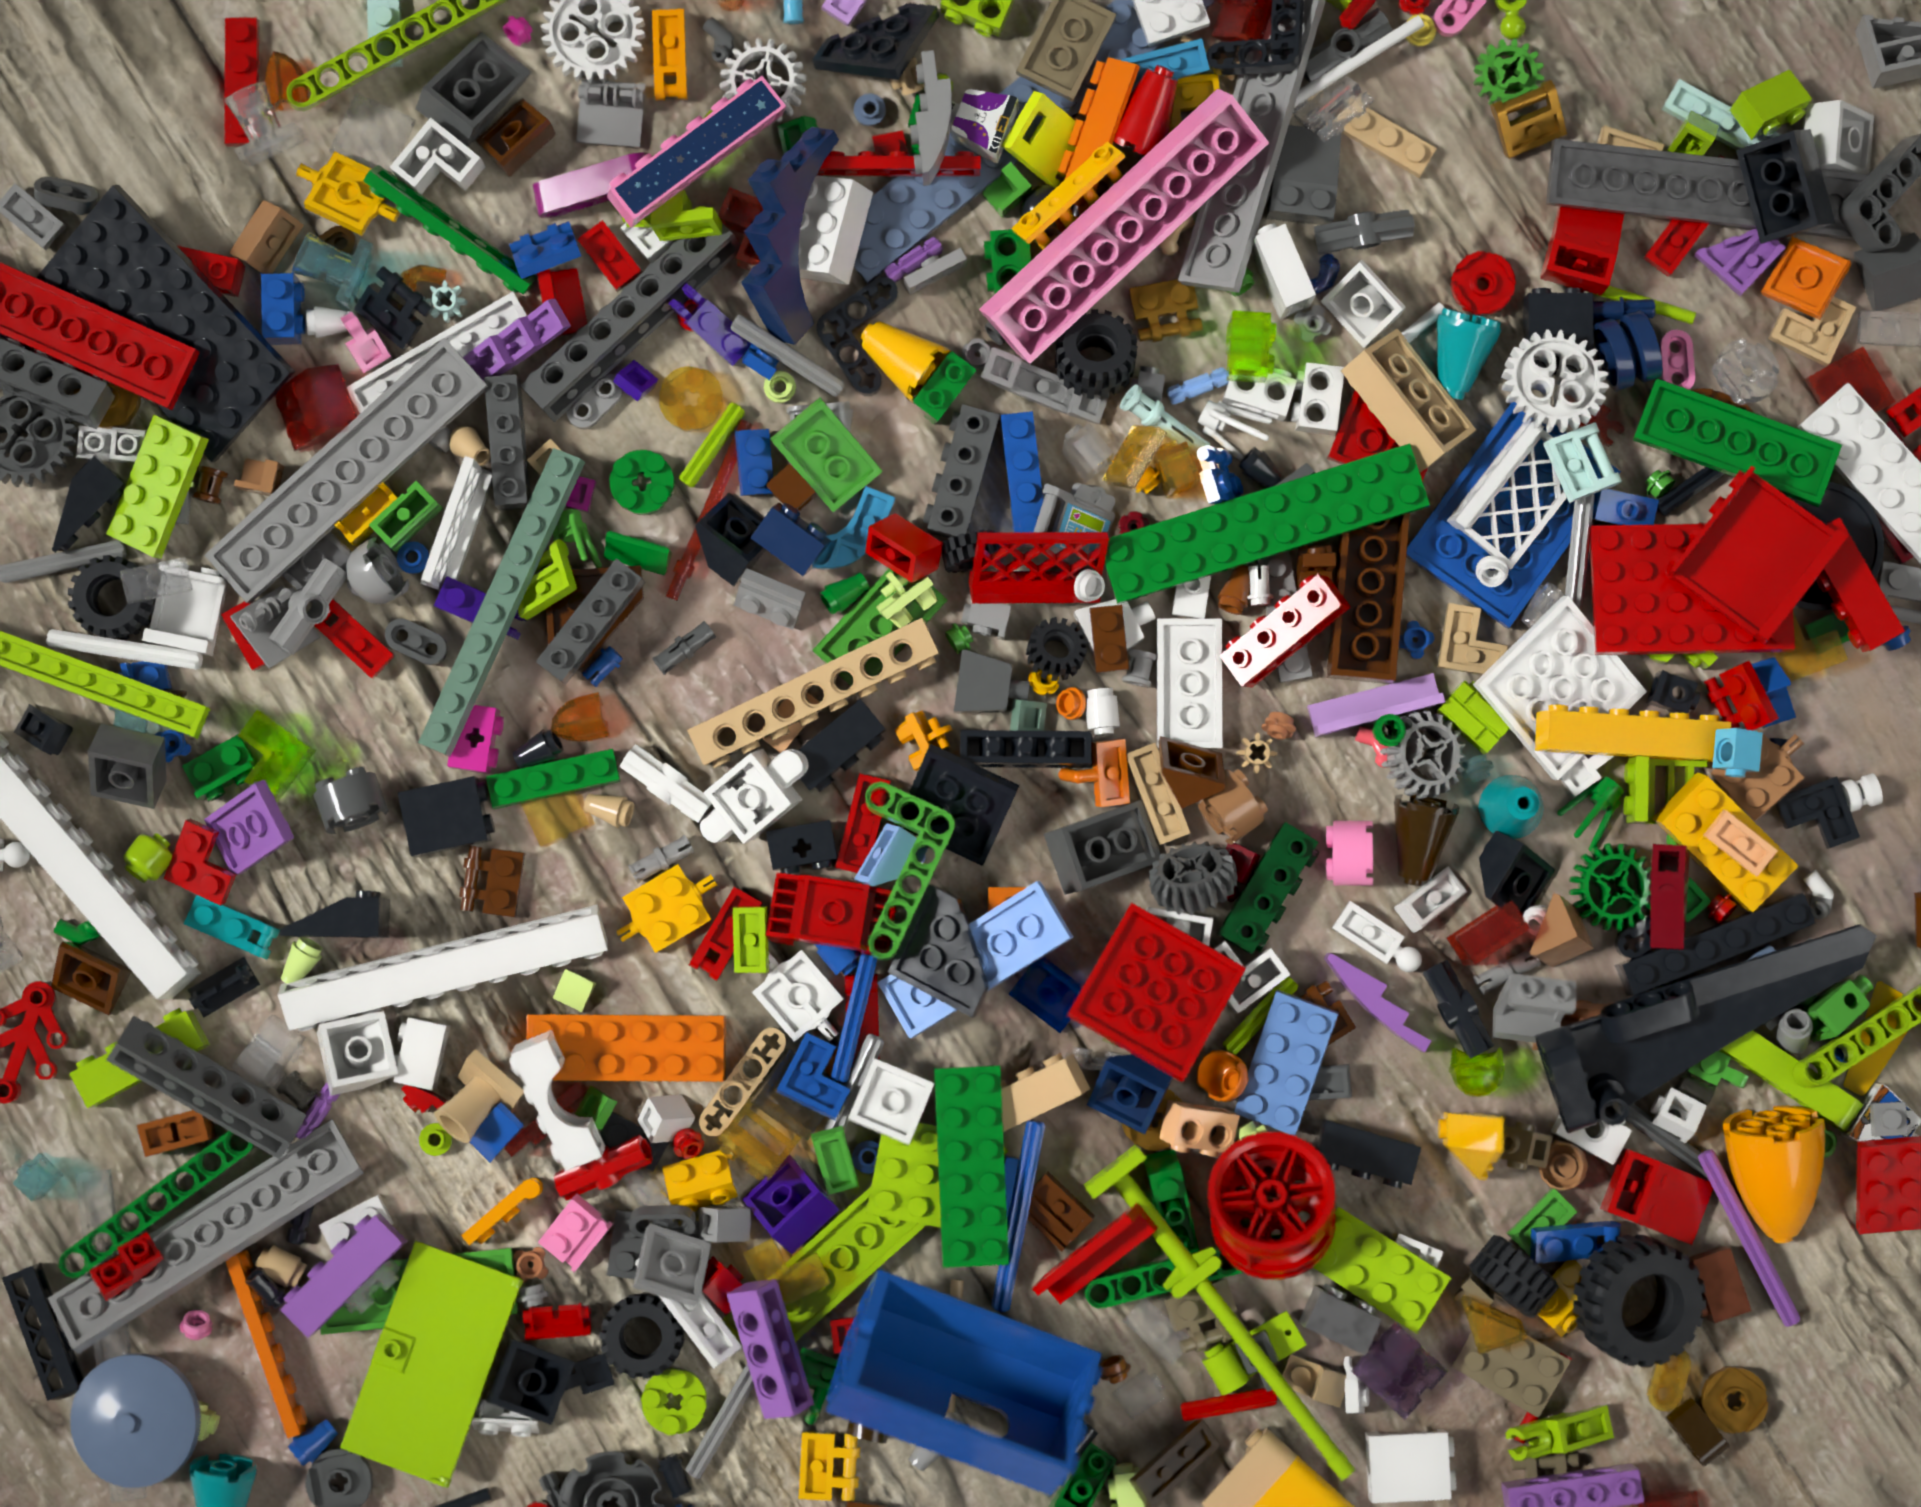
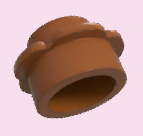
M1123 1355L1111 1356L1099 1365L1103 1367L1101 1379L1104 1381L1109 1380L1111 1384L1125 1380L1128 1377L1127 1372L1131 1369L1130 1363L1127 1364Z

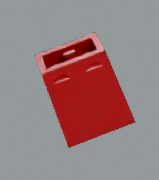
M1559 206L1540 279L1571 288H1583L1586 292L1602 296L1609 287L1613 274L1624 214Z
M1623 1148L1600 1209L1693 1245L1713 1187L1709 1181Z

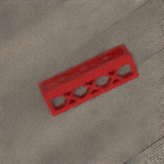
M1136 1202L1046 1272L1032 1287V1290L1039 1296L1047 1289L1061 1305L1158 1229V1226L1139 1203Z

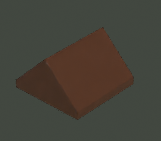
M521 98L475 141L510 177L548 143L556 133L550 121L526 100Z
M1160 736L1158 744L1161 773L1182 809L1224 790L1226 781L1222 753Z
M62 941L58 949L51 987L102 1013L110 1015L132 970L82 945Z

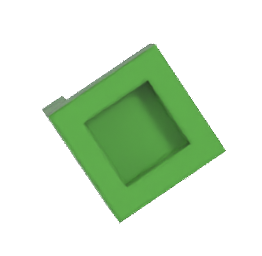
M1010 162L1001 169V176L989 185L982 195L1003 218L1031 191L1032 185Z

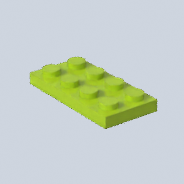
M153 415L106 534L153 558L162 559L209 439L168 419Z
M1338 1207L1335 1212L1336 1230L1332 1244L1324 1257L1313 1268L1418 1334L1452 1277L1346 1210Z

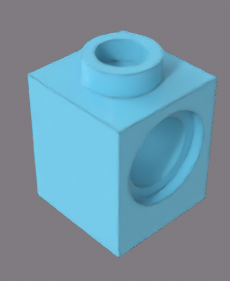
M1741 728L1716 729L1712 768L1726 770L1725 776L1744 778L1746 772H1759L1763 733Z

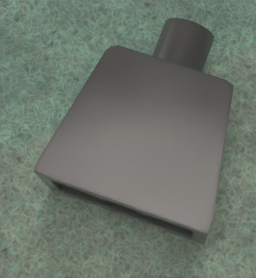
M962 650L954 713L1006 712L1008 698L1027 701L1030 681L1011 679L1012 664L968 650Z

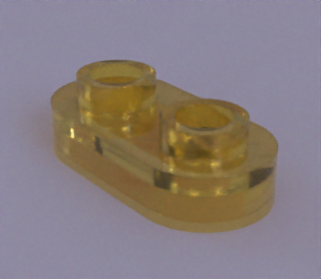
M1685 1350L1676 1357L1677 1364L1673 1368H1669L1667 1363L1662 1365L1654 1363L1646 1396L1648 1402L1657 1410L1668 1412L1674 1410L1680 1404L1691 1368V1359ZM1661 1388H1666L1668 1391L1665 1399L1658 1398L1657 1393Z

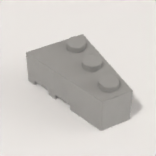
M1863 14L1855 33L1872 89L1921 78V22L1904 21V18L1894 17L1893 20L1874 18V15Z

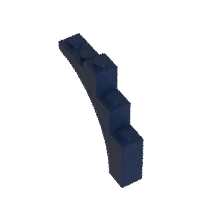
M811 127L806 130L800 140L784 153L780 161L766 159L759 164L757 170L748 179L764 210L754 218V221L744 231L760 262L752 267L750 273L743 279L741 284L768 332L782 342L796 345L815 324L806 305L800 281L799 237L804 207L813 181L825 158L839 141L835 131L830 129Z

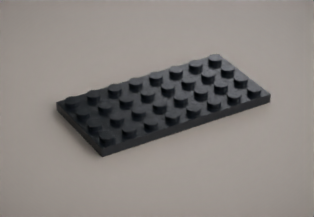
M112 185L37 276L41 281L200 352L173 410L158 406L174 423L209 439L203 454L210 462L218 461L296 372L120 185Z

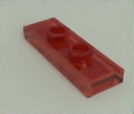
M576 1082L556 1102L562 1109L572 1114L574 1110L571 1106L588 1089L582 1082ZM536 1118L505 1146V1150L511 1157H514L529 1143L532 1142L535 1146L548 1136V1133L543 1134Z

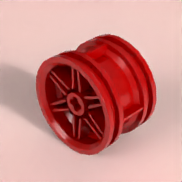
M1261 1132L1246 1136L1233 1143L1220 1155L1212 1169L1208 1182V1201L1213 1237L1223 1257L1243 1273L1264 1280H1283L1298 1276L1313 1268L1328 1251L1336 1230L1335 1181L1331 1168L1323 1155L1303 1139L1282 1132ZM1265 1172H1273L1271 1180H1267ZM1299 1180H1301V1181H1303V1182L1305 1183V1184H1295V1185H1293L1296 1181H1299ZM1239 1187L1246 1189L1244 1191L1235 1192L1236 1189ZM1271 1197L1278 1198V1201L1274 1199L1273 1203L1267 1202V1200H1271ZM1306 1212L1310 1217L1307 1221L1302 1222L1298 1214ZM1242 1219L1250 1220V1228L1241 1227L1240 1221ZM1283 1234L1280 1240H1273L1270 1235Z

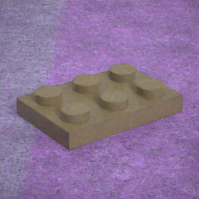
M1052 0L1016 70V75L1074 102L1117 14L1089 0Z
M1483 1310L1451 1367L1539 1418L1571 1360Z

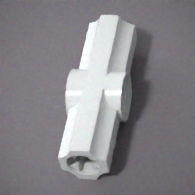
M636 744L629 750L619 766L646 785V789L668 805H674L693 821L700 823L712 807V803L705 794L689 783L688 778L667 763H661L653 755Z

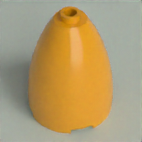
M1773 1106V1110L1759 1111L1752 1115V1110L1750 1109L1736 1112L1723 1121V1130L1728 1161L1738 1192L1752 1218L1767 1237L1773 1238V1241L1776 1243L1791 1242L1793 1237L1800 1233L1806 1223L1820 1187L1825 1153L1824 1119L1817 1118V1111L1797 1106Z

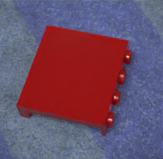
M1751 465L1746 473L1740 470L1728 486L1733 490L1727 498L1719 496L1708 511L1713 516L1706 525L1699 522L1689 535V538L1693 540L1686 550H1683L1681 547L1668 562L1673 566L1668 575L1765 645L1849 535L1839 528L1836 531L1831 529L1755 474V468Z

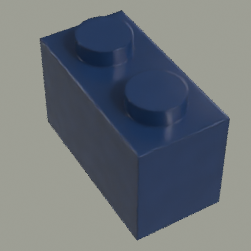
M779 502L772 506L751 536V539L801 576H804L810 572L831 540L826 537L827 533L822 527L813 522L808 524L799 517L800 512L787 503L782 505Z

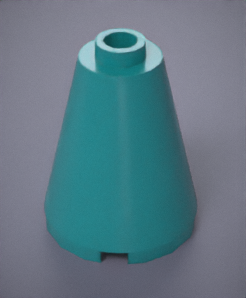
M1504 775L1494 779L1485 787L1480 795L1478 810L1482 823L1493 834L1495 831H1498L1513 839H1519L1529 835L1537 828L1543 816L1544 804L1541 793L1531 781L1518 775Z
M224 1453L219 1454V1460L208 1461L209 1455L195 1458L190 1463L189 1472L196 1507L247 1506L257 1474V1464L253 1466L252 1459L241 1455Z

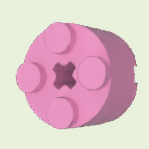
M1373 820L1333 821V826H1326L1327 848H1333V858H1326L1327 880H1333V886H1373V878H1366V873H1373L1372 832H1366V829H1373Z

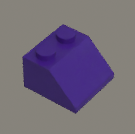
M791 1155L786 1157L742 1199L751 1208L753 1214L771 1237L791 1255L840 1210L827 1193Z

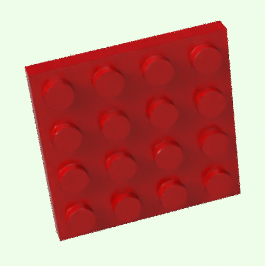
M1131 902L1068 1012L1067 1017L1183 1082L1246 967Z

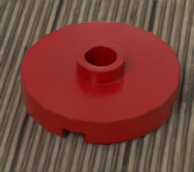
M1477 251L1465 256L1457 264L1451 277V292L1456 303L1464 311L1473 315L1489 316L1501 311L1511 301L1515 291L1516 276L1511 265L1501 255L1496 253ZM1485 280L1488 288L1485 290L1480 289L1477 286V281Z

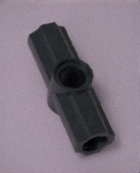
M1448 960L1424 971L1422 975L1438 1002L1437 1008L1444 1022L1450 1030L1453 1029L1469 1060L1494 1047V1043L1478 1016L1480 1013L1475 1001L1467 989H1463Z

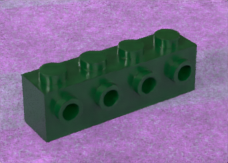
M1282 823L1216 935L1248 954H1253L1255 949L1261 952L1270 937L1269 934L1265 933L1271 922L1277 924L1287 908L1282 904L1288 893L1294 896L1300 887L1303 879L1299 875L1304 866L1310 868L1319 854V851L1315 849L1319 842L1290 824Z

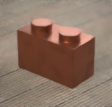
M1720 1246L1689 1257L1690 1262L1694 1263L1700 1271L1698 1278L1704 1281L1706 1289L1702 1293V1297L1706 1298V1310L1701 1311L1703 1318L1707 1317L1708 1321L1717 1323L1752 1311L1731 1248Z

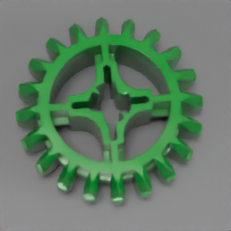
M1610 843L1604 844L1603 854L1598 847H1593L1591 852L1594 859L1587 854H1583L1581 860L1586 866L1575 864L1573 867L1576 872L1581 874L1580 877L1572 876L1569 878V882L1578 884V889L1569 890V895L1579 894L1580 900L1573 903L1574 908L1583 905L1585 907L1580 913V917L1584 919L1592 914L1591 926H1597L1602 919V929L1605 931L1611 928L1612 921L1616 931L1623 930V920L1628 927H1634L1635 920L1633 915L1639 920H1644L1646 916L1641 908L1651 910V903L1646 901L1647 897L1651 898V891H1649L1651 879L1648 880L1647 874L1651 873V866L1642 868V865L1647 860L1645 856H1640L1634 860L1637 851L1635 848H1630L1626 855H1624V844H1617L1615 852H1613V847ZM1614 860L1621 862L1618 868L1614 869L1613 873L1609 876L1594 871L1604 861ZM1629 868L1637 880V894L1627 884V877L1630 873L1628 871ZM1617 878L1616 887L1623 893L1616 892L1610 896L1611 888L1604 881L1613 882ZM1589 880H1591V883L1596 885L1600 891V896L1597 901L1599 903L1598 906H1596L1593 900L1591 899L1589 893ZM1618 898L1633 903L1626 911L1620 914L1606 912L1608 907L1612 906Z

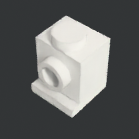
M1671 1087L1664 1097L1658 1095L1650 1110L1651 1113L1655 1114L1652 1123L1680 1137V1141L1686 1143L1695 1134L1707 1105Z

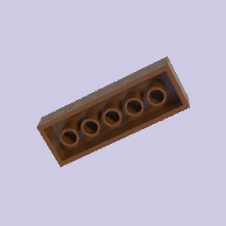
M1410 513L1339 535L1335 586L1351 608L1331 623L1327 678L1392 684L1396 681Z

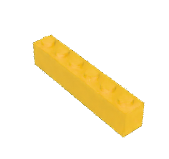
M1548 705V710L1536 712L1535 751L1620 757L1649 756L1651 759L1704 760L1713 762L1716 729L1731 728V722L1719 721V715H1699V720L1689 719V713H1670L1669 718L1659 717V711H1639V716L1629 715V709H1609V714L1599 713L1598 707H1579V712L1568 711V705Z

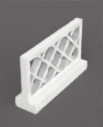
M1534 419L1523 422L1447 520L1450 525L1464 532L1491 556H1497L1505 560L1509 569L1513 568L1567 498L1564 490L1560 491L1561 483L1553 465V482L1537 484L1536 464L1551 463L1550 459L1535 461L1534 446L1540 439L1546 442L1553 437L1543 429L1544 426L1542 424L1538 429H1535ZM1528 455L1529 462H1523ZM1529 465L1531 485L1515 486L1514 472L1519 466ZM1509 480V487L1502 488ZM1554 486L1555 500L1550 506L1540 507L1538 487ZM1532 488L1534 507L1518 509L1516 490ZM1510 490L1512 510L1496 512L1495 496L1500 491ZM1489 505V512L1483 513ZM1540 510H1546L1541 517ZM1534 511L1535 526L1531 531L1520 532L1518 513ZM1512 513L1514 533L1498 534L1496 515ZM1490 516L1492 535L1480 536L1471 527L1479 517ZM1520 535H1527V536L1524 538V540L1521 542V536H1520ZM1514 536L1516 550L1508 559L1500 552L1498 538ZM1485 539H1492L1493 546Z
M464 457L420 583L422 585L439 591L446 576L458 581L493 482L492 472L483 469L473 458Z

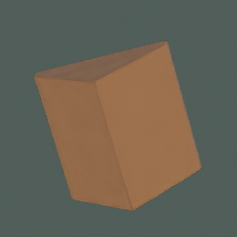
M1556 893L1553 894L1529 953L1550 967H1555L1594 949L1577 908H1574L1573 904Z

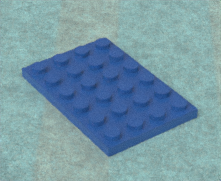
M1516 402L1510 403L1408 545L1406 557L1477 608H1481L1484 613L1507 629L1511 627L1570 544L1574 502L1569 503L1566 498L1513 568L1509 569L1506 580L1496 587L1483 585L1476 576V565L1479 560L1491 555L1460 529H1455L1447 520L1523 424L1525 413L1523 411L1513 413L1517 405ZM1541 423L1544 426L1543 429L1547 432L1546 424ZM1554 425L1549 434L1555 438L1566 432L1561 433L1558 426ZM1542 439L1534 446L1535 461L1550 459L1543 445L1545 441ZM1583 445L1599 480L1602 478V475L1590 449ZM1528 455L1523 462H1529ZM1551 463L1536 464L1537 484L1553 482ZM1529 465L1519 466L1514 472L1515 486L1531 485ZM1612 465L1614 472L1620 474L1621 471ZM1509 480L1502 488L1509 487ZM1554 486L1538 487L1540 507L1550 506L1555 500ZM1532 488L1516 490L1518 509L1534 507ZM1510 490L1498 492L1494 498L1496 512L1512 510ZM1489 505L1483 513L1489 512ZM1540 510L1541 517L1546 510ZM1534 511L1519 512L1520 532L1531 531L1535 526ZM1512 513L1496 515L1498 534L1514 533ZM1490 516L1479 517L1471 528L1480 536L1492 535ZM1520 535V536H1521V542L1524 540V538H1525L1527 535ZM1514 536L1498 538L1500 552L1509 559L1516 550ZM1485 539L1493 546L1492 539Z

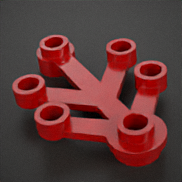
M35 981L28 984L23 990L21 999L0 1008V1027L5 1025L7 1019L26 1011L22 1024L0 1034V1049L15 1042L4 1075L0 1078V1087L5 1084L9 1087L10 1091L6 1097L0 1094V1103H12L19 1098L21 1085L17 1078L28 1047L37 1064L35 1073L38 1078L50 1080L57 1074V1065L50 1060L35 1029L40 1016L48 1031L46 1042L49 1047L61 1049L69 1041L68 1034L61 1029L52 1010L56 999L55 991L46 982ZM37 991L43 995V1000L39 1004L33 1001V995ZM55 1033H59L62 1036V1043L60 1045L54 1044L52 1040ZM44 1064H48L51 1067L49 1076L42 1074L41 1069Z

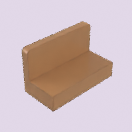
M264 200L231 248L229 254L245 262L261 274H273L304 224L282 208Z

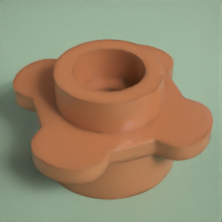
M1271 712L1269 717L1265 719L1266 724H1262L1261 727L1269 736L1281 740L1292 738L1293 734L1291 732L1296 731V727L1293 725L1294 719L1281 712Z
M535 1247L533 1251L524 1252L523 1250H518L515 1252L513 1260L517 1263L518 1272L516 1277L523 1279V1282H527L535 1277L544 1279L549 1272L544 1264L545 1250L541 1247ZM530 1261L534 1263L532 1268L528 1266Z

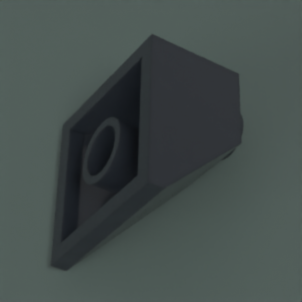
M728 493L697 522L695 527L708 567L734 587L741 580L745 569L751 570L766 549L751 539L763 518L732 494Z
M1498 831L1494 832L1479 857L1485 897L1516 922L1523 924L1524 912L1529 907L1534 906L1556 869L1524 843Z

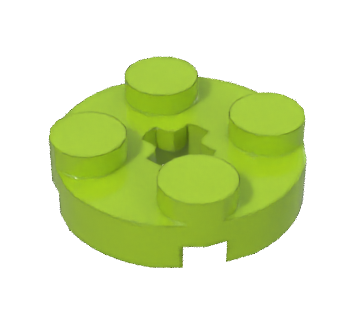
M667 1368L658 1376H652L646 1384L641 1396L642 1411L648 1423L656 1430L666 1435L683 1434L692 1430L702 1420L707 1407V1391L701 1379L693 1372L680 1368ZM672 1393L676 1396L680 1393L683 1397L680 1401L682 1408L678 1410L675 1407L669 1408L666 1405L669 1401L667 1395Z

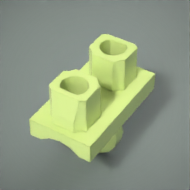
M890 571L885 575L890 583L880 590L887 599L876 606V608L884 618L891 620L897 627H904L913 619L905 608L907 604L915 599L921 609L926 610L938 601L931 588L934 584L928 576L912 583L908 582L901 575L896 578Z

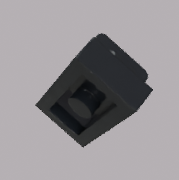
M29 704L14 733L49 755H52V753L59 755L73 728Z

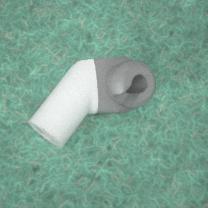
M1813 870L1803 878V881L1813 892L1810 902L1813 917L1815 919H1823L1831 912L1834 893L1820 874Z

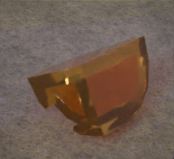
M273 51L266 67L265 99L267 111H283V104H289L287 100V87L289 83L304 74L295 60L277 51ZM305 87L296 88L292 93L293 99L300 103L308 101V89Z
M599 692L580 696L566 702L557 710L552 718L551 730L565 740L576 742L609 737L608 722L604 721L602 717L601 706H603V702Z

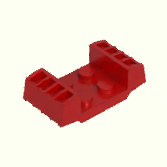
M776 872L766 937L771 942L794 946V941L861 951V955L872 956L869 951V939L892 890L823 877ZM893 907L888 912V918L893 923L895 920L896 907ZM886 936L877 938L874 942V948L879 953H888L891 939Z

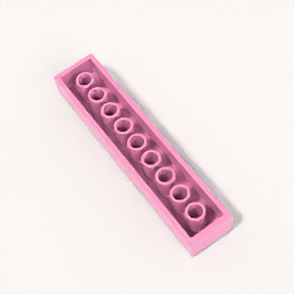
M1217 89L979 310L1016 354L1031 364L1269 144L1268 140L1233 95Z

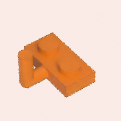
M1118 738L1091 742L1093 769L1073 770L1063 768L1059 771L1058 775L1062 781L1072 783L1094 782L1096 807L1130 804L1125 739Z

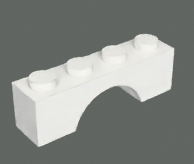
M552 1030L516 1044L511 1053L510 1064L515 1075H521L525 1084L523 1091L530 1105L534 1104L538 1111L537 1121L543 1134L548 1133L552 1141L551 1152L557 1163L561 1162L565 1171H568L602 1157L605 1144L593 1118L578 1117L566 1112L554 1098L552 1078L561 1069L565 1058Z

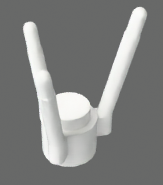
M1209 400L1198 420V423L1205 426L1202 432L1215 439L1239 461L1244 456L1224 439L1216 429L1223 431L1226 424H1229L1264 441L1269 440L1267 434L1230 416L1233 414L1266 424L1272 423L1271 418L1228 406L1221 401L1215 403Z

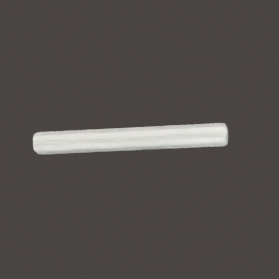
M54 629L49 630L46 640L47 645L54 648L195 670L201 668L203 655L196 651Z

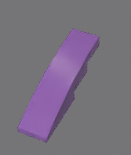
M555 298L549 299L528 316L515 320L498 335L489 336L463 358L484 381V377L504 374L571 327L557 300Z
M1326 954L1324 960L1339 981L1370 1015L1397 1037L1420 1052H1426L1431 1040L1403 1025L1409 1013L1381 997L1387 987L1386 984L1334 954Z

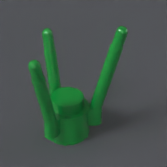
M1606 776L1599 783H1593L1557 811V815L1562 816L1593 794L1590 800L1595 806L1574 833V837L1579 838L1600 810L1606 811L1588 848L1590 852L1600 841L1614 811L1621 804L1619 798L1624 794L1622 787Z

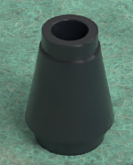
M1253 447L1238 464L1243 470V475L1265 488L1273 487L1285 479L1264 450L1260 451L1256 447Z
M542 729L517 750L513 751V757L520 768H525L556 759L558 754L563 752L564 749L560 738L553 729L547 731Z

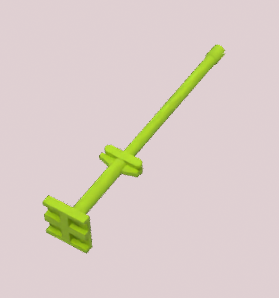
M1133 1145L1084 1183L1085 1188L1095 1199L1113 1185L1129 1207L1133 1206L1136 1202L1139 1203L1158 1226L1152 1237L1175 1265L1174 1270L1163 1284L1166 1290L1170 1289L1171 1294L1175 1298L1183 1297L1193 1288L1198 1292L1325 1457L1329 1467L1341 1481L1346 1479L1356 1470L1348 1460V1457L1335 1445L1207 1277L1221 1266V1260L1214 1255L1216 1253L1214 1248L1209 1247L1190 1254L1128 1173L1146 1159L1141 1150L1136 1145Z

